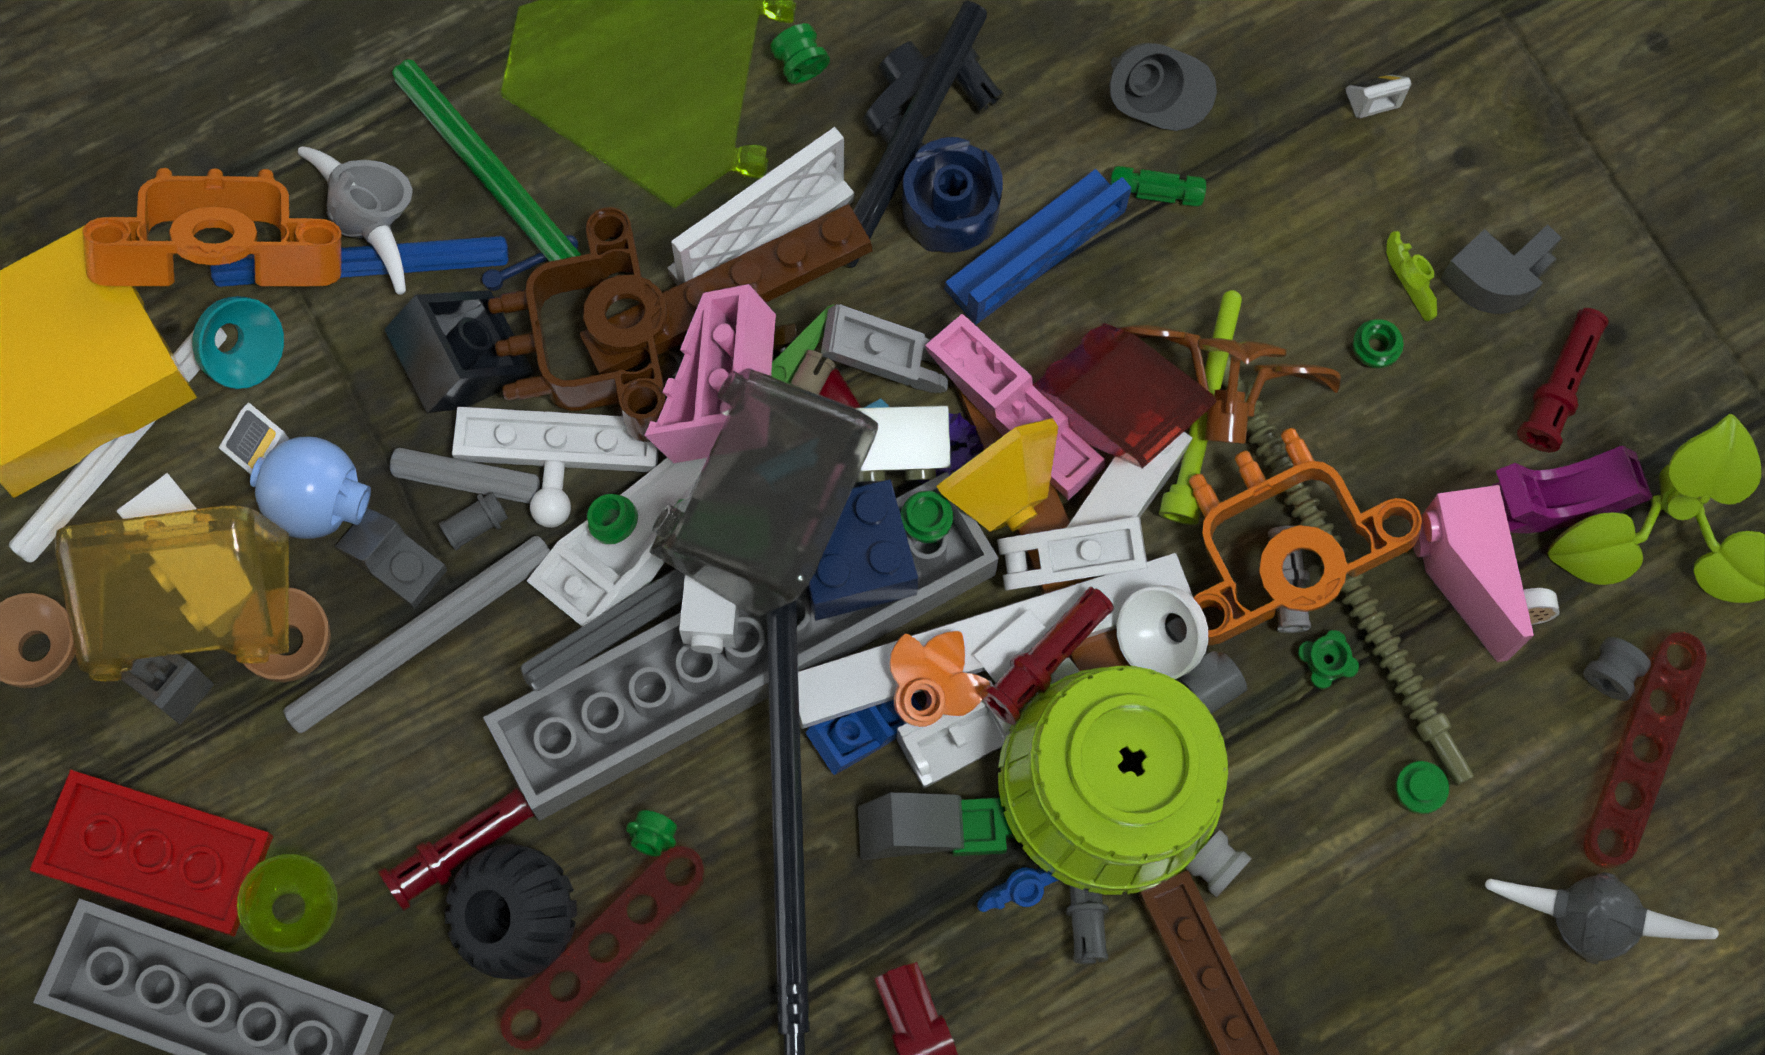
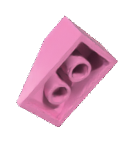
M1495 485L1438 493L1421 516V530L1419 539L1413 547L1417 557H1423L1426 573L1497 662L1508 661L1534 634L1500 486Z

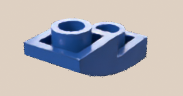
M912 695L911 703L916 710H921V706ZM894 700L810 726L805 733L833 775H836L897 738V728L903 726L906 722L898 716Z

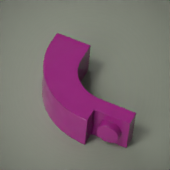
M1623 445L1581 462L1549 470H1531L1513 463L1496 470L1500 482L1492 484L1493 486H1500L1509 530L1512 533H1536L1569 527L1593 515L1616 513L1653 499L1636 452Z

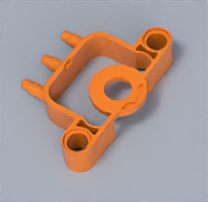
M160 168L154 179L148 180L140 187L137 217L97 218L89 221L82 230L87 277L92 282L104 286H170L175 282L173 261L175 253L194 263L213 266L231 264L245 258L249 254H253L255 261V283L259 286H327L335 283L342 273L340 227L334 222L325 219L289 218L288 191L284 185L274 179L272 171L268 169L260 170L258 177L223 176V172L215 168L209 170L207 176H172L171 170ZM173 221L169 231L170 241H148L149 232L153 226L161 222ZM253 221L268 222L275 225L281 231V242H257V230ZM206 228H222L229 231L233 237L222 243L211 244L199 241L194 235Z
M1289 428L1281 433L1285 450L1294 467L1266 480L1250 452H1240L1235 456V461L1248 489L1221 503L1212 486L1207 483L1204 475L1196 474L1189 479V484L1193 490V496L1205 517L1202 531L1207 554L1222 581L1193 597L1201 609L1216 607L1225 615L1221 626L1214 630H1208V645L1222 643L1273 618L1275 609L1281 606L1289 610L1301 612L1324 608L1337 598L1345 584L1346 574L1356 577L1407 552L1415 546L1421 530L1422 518L1420 511L1412 502L1406 499L1394 498L1360 513L1342 477L1333 467L1313 459L1304 440L1299 437L1294 428ZM1320 480L1328 484L1334 491L1355 532L1363 536L1369 543L1371 553L1351 563H1347L1343 548L1329 533L1317 527L1302 525L1284 529L1268 542L1261 555L1260 576L1264 589L1270 595L1272 601L1252 612L1242 607L1237 600L1236 583L1232 580L1212 541L1213 533L1217 526L1223 521L1301 482ZM1394 515L1402 516L1409 521L1412 529L1405 536L1392 537L1383 529L1382 524L1384 520ZM1300 549L1316 553L1324 565V574L1320 581L1308 588H1299L1290 584L1284 577L1282 570L1287 556Z

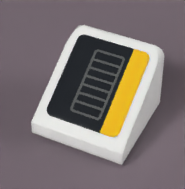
M1386 75L1347 86L1346 93L1356 118H1363L1401 107L1411 86V81L1409 77Z
M248 402L238 414L220 444L219 449L251 475L259 457L266 458L274 447L289 440L283 430Z

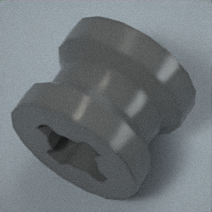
M1607 637L1599 647L1600 657L1597 661H1591L1583 671L1586 680L1601 693L1616 700L1627 701L1635 691L1634 681L1637 677H1642L1651 667V662L1640 649L1620 638Z

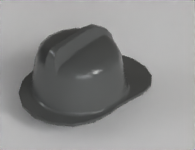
M1141 43L1131 46L1119 58L1113 57L1110 64L1113 72L1109 83L1110 97L1116 108L1130 117L1162 129L1178 131L1193 127L1202 121L1213 108L1217 94L1215 77L1206 64L1193 56L1162 44Z

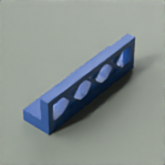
M1097 169L1093 170L945 282L944 290L971 321L977 325L1126 212L1132 187L1123 177L1110 185Z

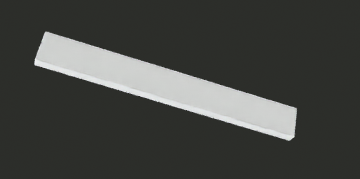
M1174 553L1148 561L1147 569L1097 577L912 637L924 646L927 641L936 635L960 631L963 635L965 646L963 672L976 674L985 671V669L974 654L1029 608L1045 628L1049 630L1090 586L1094 589L1097 588L1110 599L1114 610L1088 636L1092 637L1117 629L1119 612L1124 602L1133 593L1142 588L1154 585H1169L1182 589L1192 597L1193 595L1177 554ZM897 641L799 671V715L801 728L804 729L894 700V694L898 685L890 671L889 661L891 651Z

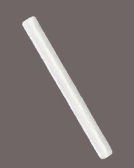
M221 327L215 336L217 348L222 345L227 337ZM194 330L173 353L188 382L200 370L193 353L192 337ZM154 422L134 433L115 438L84 457L10 541L9 547L27 562L35 561Z

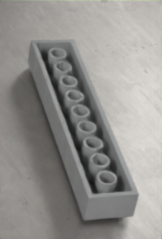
M948 472L896 498L900 515L905 501L917 492L933 491L942 495L936 486L949 477ZM948 500L953 510V523L945 537L933 543H921L906 534L918 574L917 595L818 621L814 619L796 552L798 672L841 659L995 576L999 558L977 521ZM764 569L741 580L742 588L736 648L723 647V651L716 654L692 650L691 644H683L679 631L681 613L573 669L540 691H532L483 717L531 810L539 821L769 698L766 577L764 576Z

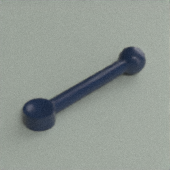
M566 235L567 239L578 249V240L574 236ZM540 252L500 272L496 269L487 270L482 278L484 286L491 291L499 290L504 280L548 259Z

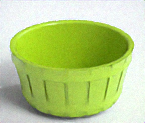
M1113 666L1082 670L1054 682L1045 693L1036 694L1031 699V702L1027 703L1019 712L1021 718L1018 722L1010 726L1008 730L1010 734L1005 737L998 768H1001V772L998 773V790L1001 805L1006 810L1004 815L1010 830L1018 843L1021 842L1023 844L1022 848L1029 857L1046 872L1050 871L1052 873L1051 876L1063 883L1081 890L1086 888L1088 892L1104 895L1142 892L1180 874L1212 836L1221 814L1227 787L1228 760L1224 740L1215 719L1203 702L1186 686L1170 676L1137 666ZM1127 747L1132 753L1141 750L1145 754L1146 759L1141 763L1142 769L1145 772L1141 776L1137 777L1132 771L1123 774L1119 770L1117 765L1123 760L1119 752L1121 749Z

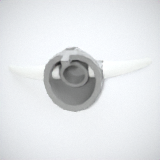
M304 146L298 149L299 156L312 163L327 181L326 213L329 220L340 227L342 235L354 238L364 237L368 243L372 244L390 275L395 292L399 295L404 294L406 287L402 261L390 225L404 212L411 202L413 189L409 179L399 169L383 162L357 160L341 164L321 151Z

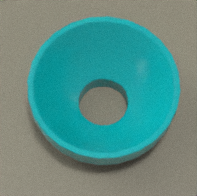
M244 296L227 297L216 301L200 316L192 337L193 353L200 369L213 381L225 387L235 389L249 388L261 383L276 369L284 348V332L276 313L268 305L259 300ZM232 323L238 331L237 343L231 350L221 352L215 344L216 333L221 326Z

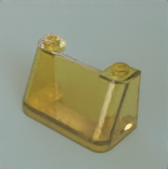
M218 506L73 525L56 531L55 555L78 668L88 673L91 680H120L122 672L132 670L134 659L222 649L236 655V660L240 663L259 664L269 661V655L289 653V533L257 511L241 506Z

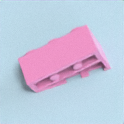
M749 284L705 292L700 299L680 348L685 355L675 379L668 378L663 389V393L667 396L658 421H650L645 436L673 463L766 448L776 314Z

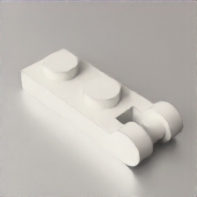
M1140 517L997 539L999 555L1005 554L1008 573L1003 575L1005 591L1148 568ZM1038 549L1041 569L1028 571L1025 551Z

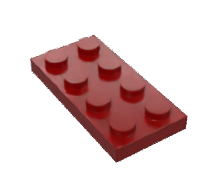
M70 770L30 871L235 937L272 842L273 835L260 829Z

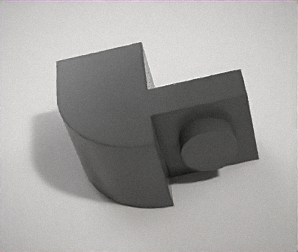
M1546 225L1518 253L1513 255L1484 229L1450 261L1440 280L1466 304L1477 310L1493 314L1516 311L1531 302L1542 286L1543 282L1539 278L1556 262L1557 259L1552 255V252L1562 237L1549 225Z

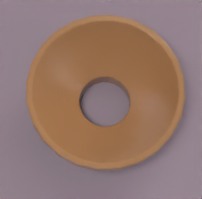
M287 587L268 589L248 601L239 612L233 632L234 648L241 662L258 677L273 682L294 681L310 674L325 658L331 638L329 620L324 609L315 598L304 591ZM287 628L298 629L303 635L301 648L292 655L283 656L278 654L274 649V640L277 634Z
M35 593L18 594L0 602V681L19 688H36L58 678L69 667L77 648V631L67 610L54 599ZM35 634L47 635L51 643L48 654L36 662L25 660L22 648L26 640Z

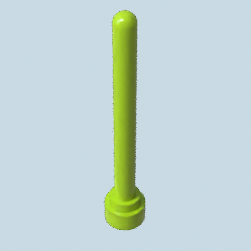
M1229 290L1222 296L1212 338L1233 340L1242 303V297L1237 291ZM1209 351L1205 373L1211 399H1214L1215 390L1221 389L1229 356L1227 352ZM1200 391L1189 435L1193 438L1183 455L1177 484L1171 485L1170 491L1163 494L1159 510L1161 517L1189 525L1198 524L1201 510L1193 496L1189 479L1196 474H1200L1208 440H1205L1207 412H1200Z

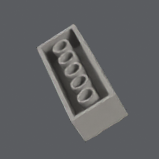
M80 898L33 1002L175 1055H379L394 1018L392 1013L381 1007Z

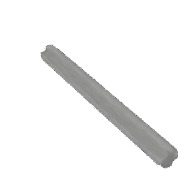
M539 536L532 537L289 704L283 711L286 719L298 733L305 732L532 575L548 555L550 549Z

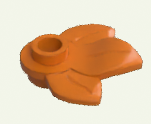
M960 631L936 635L927 641L924 646L909 634H903L894 645L889 661L890 671L898 685L894 694V706L898 716L907 724L925 727L937 722L943 714L964 716L982 701L980 691L985 686H990V681L979 675L963 672L965 646L963 635ZM917 690H922L927 697V703L921 710H916L911 703L912 695Z

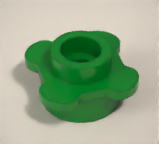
M1331 630L1326 636L1319 638L1316 642L1305 641L1299 647V659L1307 663L1312 673L1311 683L1319 689H1327L1332 681L1341 677L1352 678L1358 672L1359 663L1357 659L1352 657V650L1346 642L1345 635L1340 631ZM1324 656H1331L1333 663H1325Z

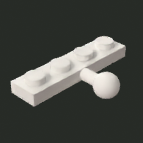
M457 407L452 455L454 459L469 462L544 466L542 489L537 491L532 497L530 512L538 524L552 528L563 524L571 511L570 500L566 493L562 491L565 467L650 472L658 464L659 449L652 442H641L629 435L623 416Z

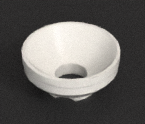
M1154 585L1138 590L1124 602L1117 621V638L1120 649L1131 666L1152 669L1177 679L1189 673L1201 662L1208 645V625L1200 605L1188 593L1174 586ZM1170 613L1181 616L1186 624L1187 634L1182 642L1173 641L1166 632L1165 620Z

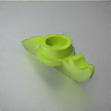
M1393 231L1387 240L1386 253L1389 263L1423 319L1431 321L1437 316V298L1429 287L1430 280L1434 278V270L1423 256L1415 254L1411 257L1408 253L1412 248L1409 243L1404 244L1400 239V232Z

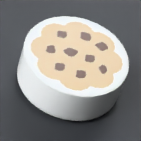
M1546 588L1524 590L1531 625L1550 621L1559 615V606L1555 592Z

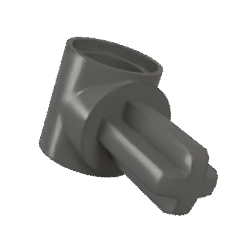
M1176 618L1165 624L1166 632L1173 641L1182 642L1185 639L1187 627L1183 619ZM1205 652L1201 662L1193 670L1177 680L1192 691L1208 708L1211 714L1247 691L1246 681L1239 668L1223 652Z

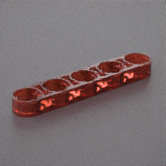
M1677 632L1671 634L1657 645L1651 657V667L1642 681L1584 838L1583 845L1586 855L1591 862L1599 867L1606 869L1619 867L1633 858L1640 844L1706 664L1707 654L1705 646L1697 637L1690 633ZM1670 645H1682L1688 649L1692 656V666L1689 670H1678L1669 663L1667 649ZM1654 690H1663L1671 694L1676 705L1672 716H1661L1654 712L1650 705V695ZM1637 736H1646L1654 740L1659 751L1655 762H1642L1635 756L1632 745ZM1619 783H1631L1640 791L1641 804L1638 809L1629 810L1619 805L1615 797V789ZM1601 830H1614L1621 836L1624 849L1619 857H1609L1601 852L1597 843Z
M683 846L673 847L664 852L507 1008L501 1021L502 1035L506 1041L516 1049L526 1052L537 1050L545 1045L700 889L704 883L705 869L698 853ZM682 857L694 863L696 874L688 885L674 886L666 878V868L671 861ZM642 895L652 897L658 905V912L654 920L644 925L636 924L628 917L629 904L634 898ZM599 934H612L619 941L620 949L618 955L608 963L596 962L590 956V943ZM563 972L576 974L581 982L579 994L568 1002L557 1001L551 994L553 979ZM527 1010L536 1012L542 1022L541 1031L538 1036L530 1041L516 1039L512 1033V1022L516 1015Z

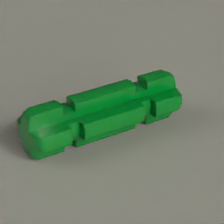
M1115 166L1111 173L1110 185L1123 177L1132 187L1131 192L1137 193L1136 198L1175 203L1176 199H1182V204L1201 206L1205 199L1206 180L1202 177L1187 175L1186 180L1179 179L1180 174L1141 169L1140 173H1133L1134 168Z

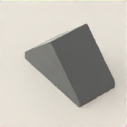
M152 636L117 676L179 725L184 722L214 686L196 666Z
M890 792L858 806L860 855L863 860L964 849L962 802L959 795Z

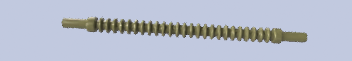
M1202 350L1207 358L1209 351ZM1229 356L1222 381L1225 390L1228 387L1231 359ZM1239 375L1237 391L1245 392L1246 402L1252 389V384L1247 379L1242 380ZM1257 400L1254 417L1248 416L1247 432L1250 431L1252 434L1249 438L1250 444L1257 443L1259 446L1256 450V455L1265 456L1266 458L1263 467L1272 468L1273 472L1270 475V478L1294 467V465L1289 461L1286 450H1283L1281 447L1283 444L1282 438L1274 436L1277 427L1267 424L1270 415L1267 412H1260L1263 403ZM1301 482L1281 492L1287 494L1284 503L1286 505H1293L1295 508L1291 515L1294 518H1301L1302 522L1299 525L1317 527L1332 535L1331 531L1335 526L1333 523H1325L1324 519L1327 516V512L1317 509L1320 500L1310 497L1309 494L1313 491L1311 486H1304ZM1333 536L1338 543L1341 542V536ZM1343 548V552L1346 558V556L1349 553V550L1347 548ZM1346 558V562H1347V563H1351V562L1354 561V560L1348 561L1347 558ZM1346 574L1345 584L1340 591H1343L1346 596L1342 602L1345 605H1352L1353 610L1350 611V616H1358L1360 623H1358L1357 628L1359 630L1365 629L1368 633L1364 638L1365 642H1373L1375 648L1372 650V654H1380L1383 659L1379 666L1381 668L1387 667L1390 671L1387 679L1397 682L1398 686L1394 689V692L1397 694L1403 693L1405 699L1402 701V705L1412 708L1413 712L1410 713L1409 717L1412 720L1417 719L1420 724L1416 727L1423 741L1431 742L1456 786L1467 782L1475 776L1448 732L1452 727L1451 723L1443 712L1437 713L1435 708L1439 703L1436 700H1429L1428 695L1431 693V689L1428 687L1422 688L1420 684L1423 676L1413 673L1416 664L1406 661L1405 657L1408 655V650L1399 649L1397 644L1400 643L1401 638L1399 636L1393 637L1390 633L1393 625L1383 622L1386 613L1376 610L1375 606L1379 603L1378 599H1370L1368 593L1371 591V587L1368 585L1363 586L1360 582L1364 575L1360 574L1356 577H1351Z

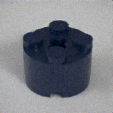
M946 137L931 141L922 146L915 154L908 168H906L903 177L902 214L908 230L925 250L931 252H961L976 247L984 240L989 239L993 234L999 217L1003 190V177L996 159L987 150L984 149L983 152L979 148L970 145L969 140L959 137Z

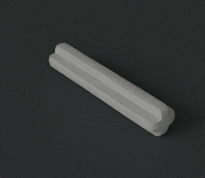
M404 448L395 449L390 461V471L394 477L478 494L482 493L483 495L493 492L498 498L530 504L532 497L540 489V481L535 474Z

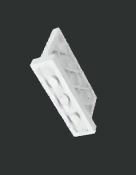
M833 127L673 239L671 243L675 263L667 268L669 276L678 286L840 207L851 204L854 201V192L844 181V137Z

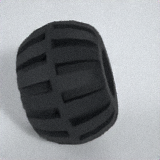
M514 844L492 847L468 861L456 874L454 882H452L449 888L446 902L451 905L444 910L445 924L450 923L452 931L447 934L452 945L455 948H459L458 954L480 973L509 980L530 977L542 972L553 964L566 950L567 944L571 941L576 922L571 918L577 916V900L571 901L569 894L574 889L568 876L563 875V869L551 857L545 856L543 852Z

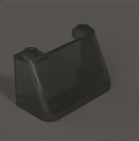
M746 368L739 373L736 371L730 373L721 385L717 398L722 400L720 412L727 416L689 497L675 507L668 504L657 517L652 529L657 536L649 553L754 617H758L796 600L811 581L875 440L879 424L876 420L858 409L752 368Z

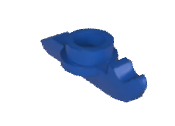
M1027 867L1018 869L1010 875L1007 882L995 886L984 893L978 901V910L981 912H986L992 908L1000 910L1005 908L1004 904L1009 901H1013L1022 907L1034 906L1042 899L1044 886L1054 883L1058 879L1051 876L1052 873L1050 871L1046 872L1041 867L1037 869Z

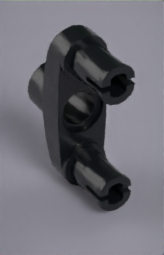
M912 41L897 47L879 64L878 70L889 82L890 86L877 98L862 119L874 136L880 135L887 145H889L903 118L902 116L909 107L936 55L934 53L925 58ZM971 47L954 81L958 83L973 102L977 111L983 113L989 108L988 104L993 106L1002 98L1004 93L1001 89L999 90L978 63L980 56ZM923 142L919 145L916 153L925 145Z

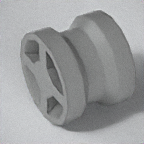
M1219 830L1185 867V870H1188L1192 876H1201L1208 883V891L1217 898L1252 858L1244 851L1236 852L1228 844V836Z

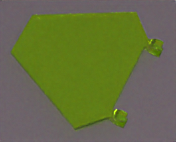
M538 0L519 6L501 94L503 98L676 208L730 170L755 179H761L767 174L769 159L766 158L767 148L760 145H745L735 148L759 15H766L778 22L793 23L797 4L794 0Z

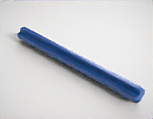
M502 236L397 244L404 273L503 266L508 263L509 258L508 244L505 237ZM373 246L342 248V273L340 278L389 274ZM248 255L231 264L211 265V277L215 285L221 287L257 284L255 283L254 255Z

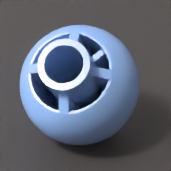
M297 437L280 443L268 453L266 458H258L250 478V485L256 487V502L264 518L278 531L300 539H314L329 535L336 531L343 521L358 525L367 510L371 494L370 486L358 483L356 468L348 455L335 444L317 437Z

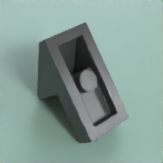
M367 508L361 522L358 525L354 524L335 546L339 552L414 609L447 571L445 564L405 535L401 526L396 521Z

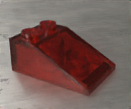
M1106 323L1090 330L1083 337L1082 343L1066 357L1052 363L1047 368L1045 375L1033 385L1068 417L1069 427L1087 444L1142 469L1217 402L1212 393L1134 334Z

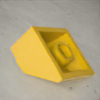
M1053 418L1013 428L936 487L944 497L990 532L1006 526L1012 532L1021 528L1038 515L1034 507L1048 498L1058 433L1057 423Z

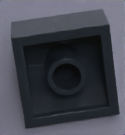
M491 290L417 294L384 329L427 413L457 410V407H470L503 391L502 387L504 385L529 378L534 373L525 354L514 357L511 355L499 357L497 355L495 343L515 335L503 313H490L488 300L494 298Z

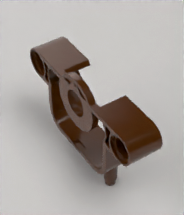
M604 207L596 210L586 223L590 254L550 261L540 265L530 274L526 282V290L502 294L500 297L488 300L489 311L492 314L502 312L507 314L529 309L533 332L497 341L495 348L499 357L508 355L514 357L536 352L541 372L540 376L517 380L515 383L504 385L502 389L504 398L508 401L549 395L550 400L554 404L568 411H582L619 403L629 435L641 442H651L645 436L650 421H658L667 399L663 393L664 383L654 341L661 335L667 323V303L661 290L649 279L642 277L628 215L621 209ZM611 237H619L613 241H605ZM616 272H629V273L634 274V275H617V276H614V277H612V278H609V279L605 280V279L608 278L611 274H614V273H616ZM596 286L590 292L584 304L583 320L590 337L601 347L615 352H634L643 348L650 353L652 363L645 369L637 372H628L621 369L615 372L575 380L556 378L551 374L541 320V308L545 301L553 295ZM631 298L639 301L644 306L645 314L642 320L635 326L618 328L607 321L606 313L615 301ZM651 406L655 408L647 414L635 413L642 407Z

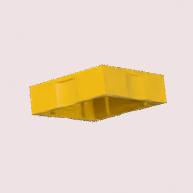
M84 226L0 270V484L13 498L79 463L101 445L115 438L134 433L197 398L169 346L149 318L144 308V302L136 287L99 285L87 277L82 231Z

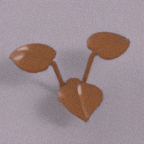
M1153 325L1122 327L1117 329L1109 338V347L1130 339L1162 337L1190 349L1201 395L1200 412H1207L1205 440L1246 443L1248 416L1254 417L1255 404L1265 381L1290 375L1319 382L1332 389L1334 393H1337L1340 388L1341 375L1336 370L1310 364L1255 365L1254 372L1258 373L1245 402V392L1237 391L1241 360L1245 364H1249L1260 356L1286 357L1287 349L1257 341L1238 343L1235 340L1225 338L1200 339L1201 336ZM1200 349L1222 351L1231 354L1227 390H1215L1214 399H1211Z

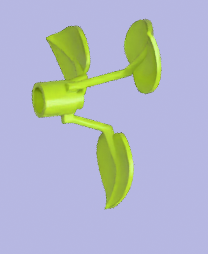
M1728 414L1712 428L1685 442L1673 454L1669 465L1660 472V495L1653 496V499H1651L1652 506L1639 532L1635 533L1633 520L1625 514L1611 512L1593 515L1576 523L1559 535L1548 548L1549 558L1572 575L1589 583L1609 585L1622 582L1631 577L1641 567L1643 553L1638 544L1648 539L1660 510H1664L1667 514L1678 520L1696 518L1709 549L1712 550V552L1698 558L1694 563L1696 580L1706 593L1717 599L1733 603H1750L1765 599V534L1754 531L1737 532L1728 536L1720 545L1713 535L1703 507L1710 498L1722 504H1736L1748 498L1756 490L1761 479V463L1752 437L1733 414Z

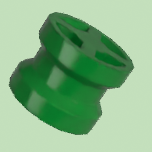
M807 23L787 28L770 45L773 56L785 65L783 74L791 84H799L813 79L822 73L830 63L827 51L816 43L817 33L813 26Z

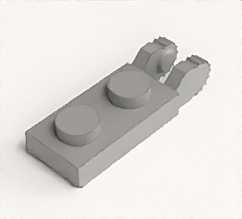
M836 304L828 309L821 349L822 357H828L831 360L905 385H911L913 388L930 393L947 391L948 378L946 376L920 367L921 360L938 364L926 350L925 345L931 340L924 338L925 334L841 304Z

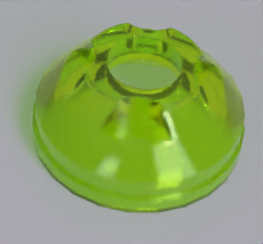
M281 854L270 857L256 865L242 882L237 897V912L246 934L259 946L278 953L302 951L319 942L334 923L338 908L335 884L329 873L316 861L297 854ZM285 894L300 896L306 905L303 917L292 924L281 923L273 915L275 901Z

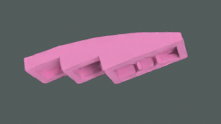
M963 314L925 345L927 352L1002 436L1017 426L1050 418L1055 420L1058 425V433L1050 483L1068 500L1105 468L1104 458L1069 427L1068 417L1033 386L1032 376Z

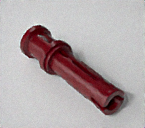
M1592 308L1578 310L1572 329L1548 382L1535 390L1533 395L1535 405L1528 421L1521 423L1517 430L1519 439L1529 447L1548 453L1560 450L1563 442L1561 432L1568 417L1575 415L1579 404L1576 393L1598 342L1609 322L1602 312Z
M1090 586L1027 653L1016 654L1010 660L1011 667L993 686L987 685L980 691V696L987 707L1006 723L1016 724L1021 718L1019 712L1037 693H1045L1050 688V683L1052 682L1051 675L1060 664L1077 649L1100 622L1111 614L1114 606L1110 599L1099 589H1094Z
M516 787L511 793L472 817L434 844H431L430 841L426 843L421 842L416 846V853L390 870L383 867L377 872L402 910L405 911L411 907L410 901L436 883L443 886L449 882L448 879L452 877L450 873L452 869L485 847L490 846L494 841L527 819L533 818L535 814Z

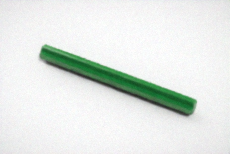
M405 59L400 65L395 66L392 71L395 82L549 261L580 256L579 251L415 61Z

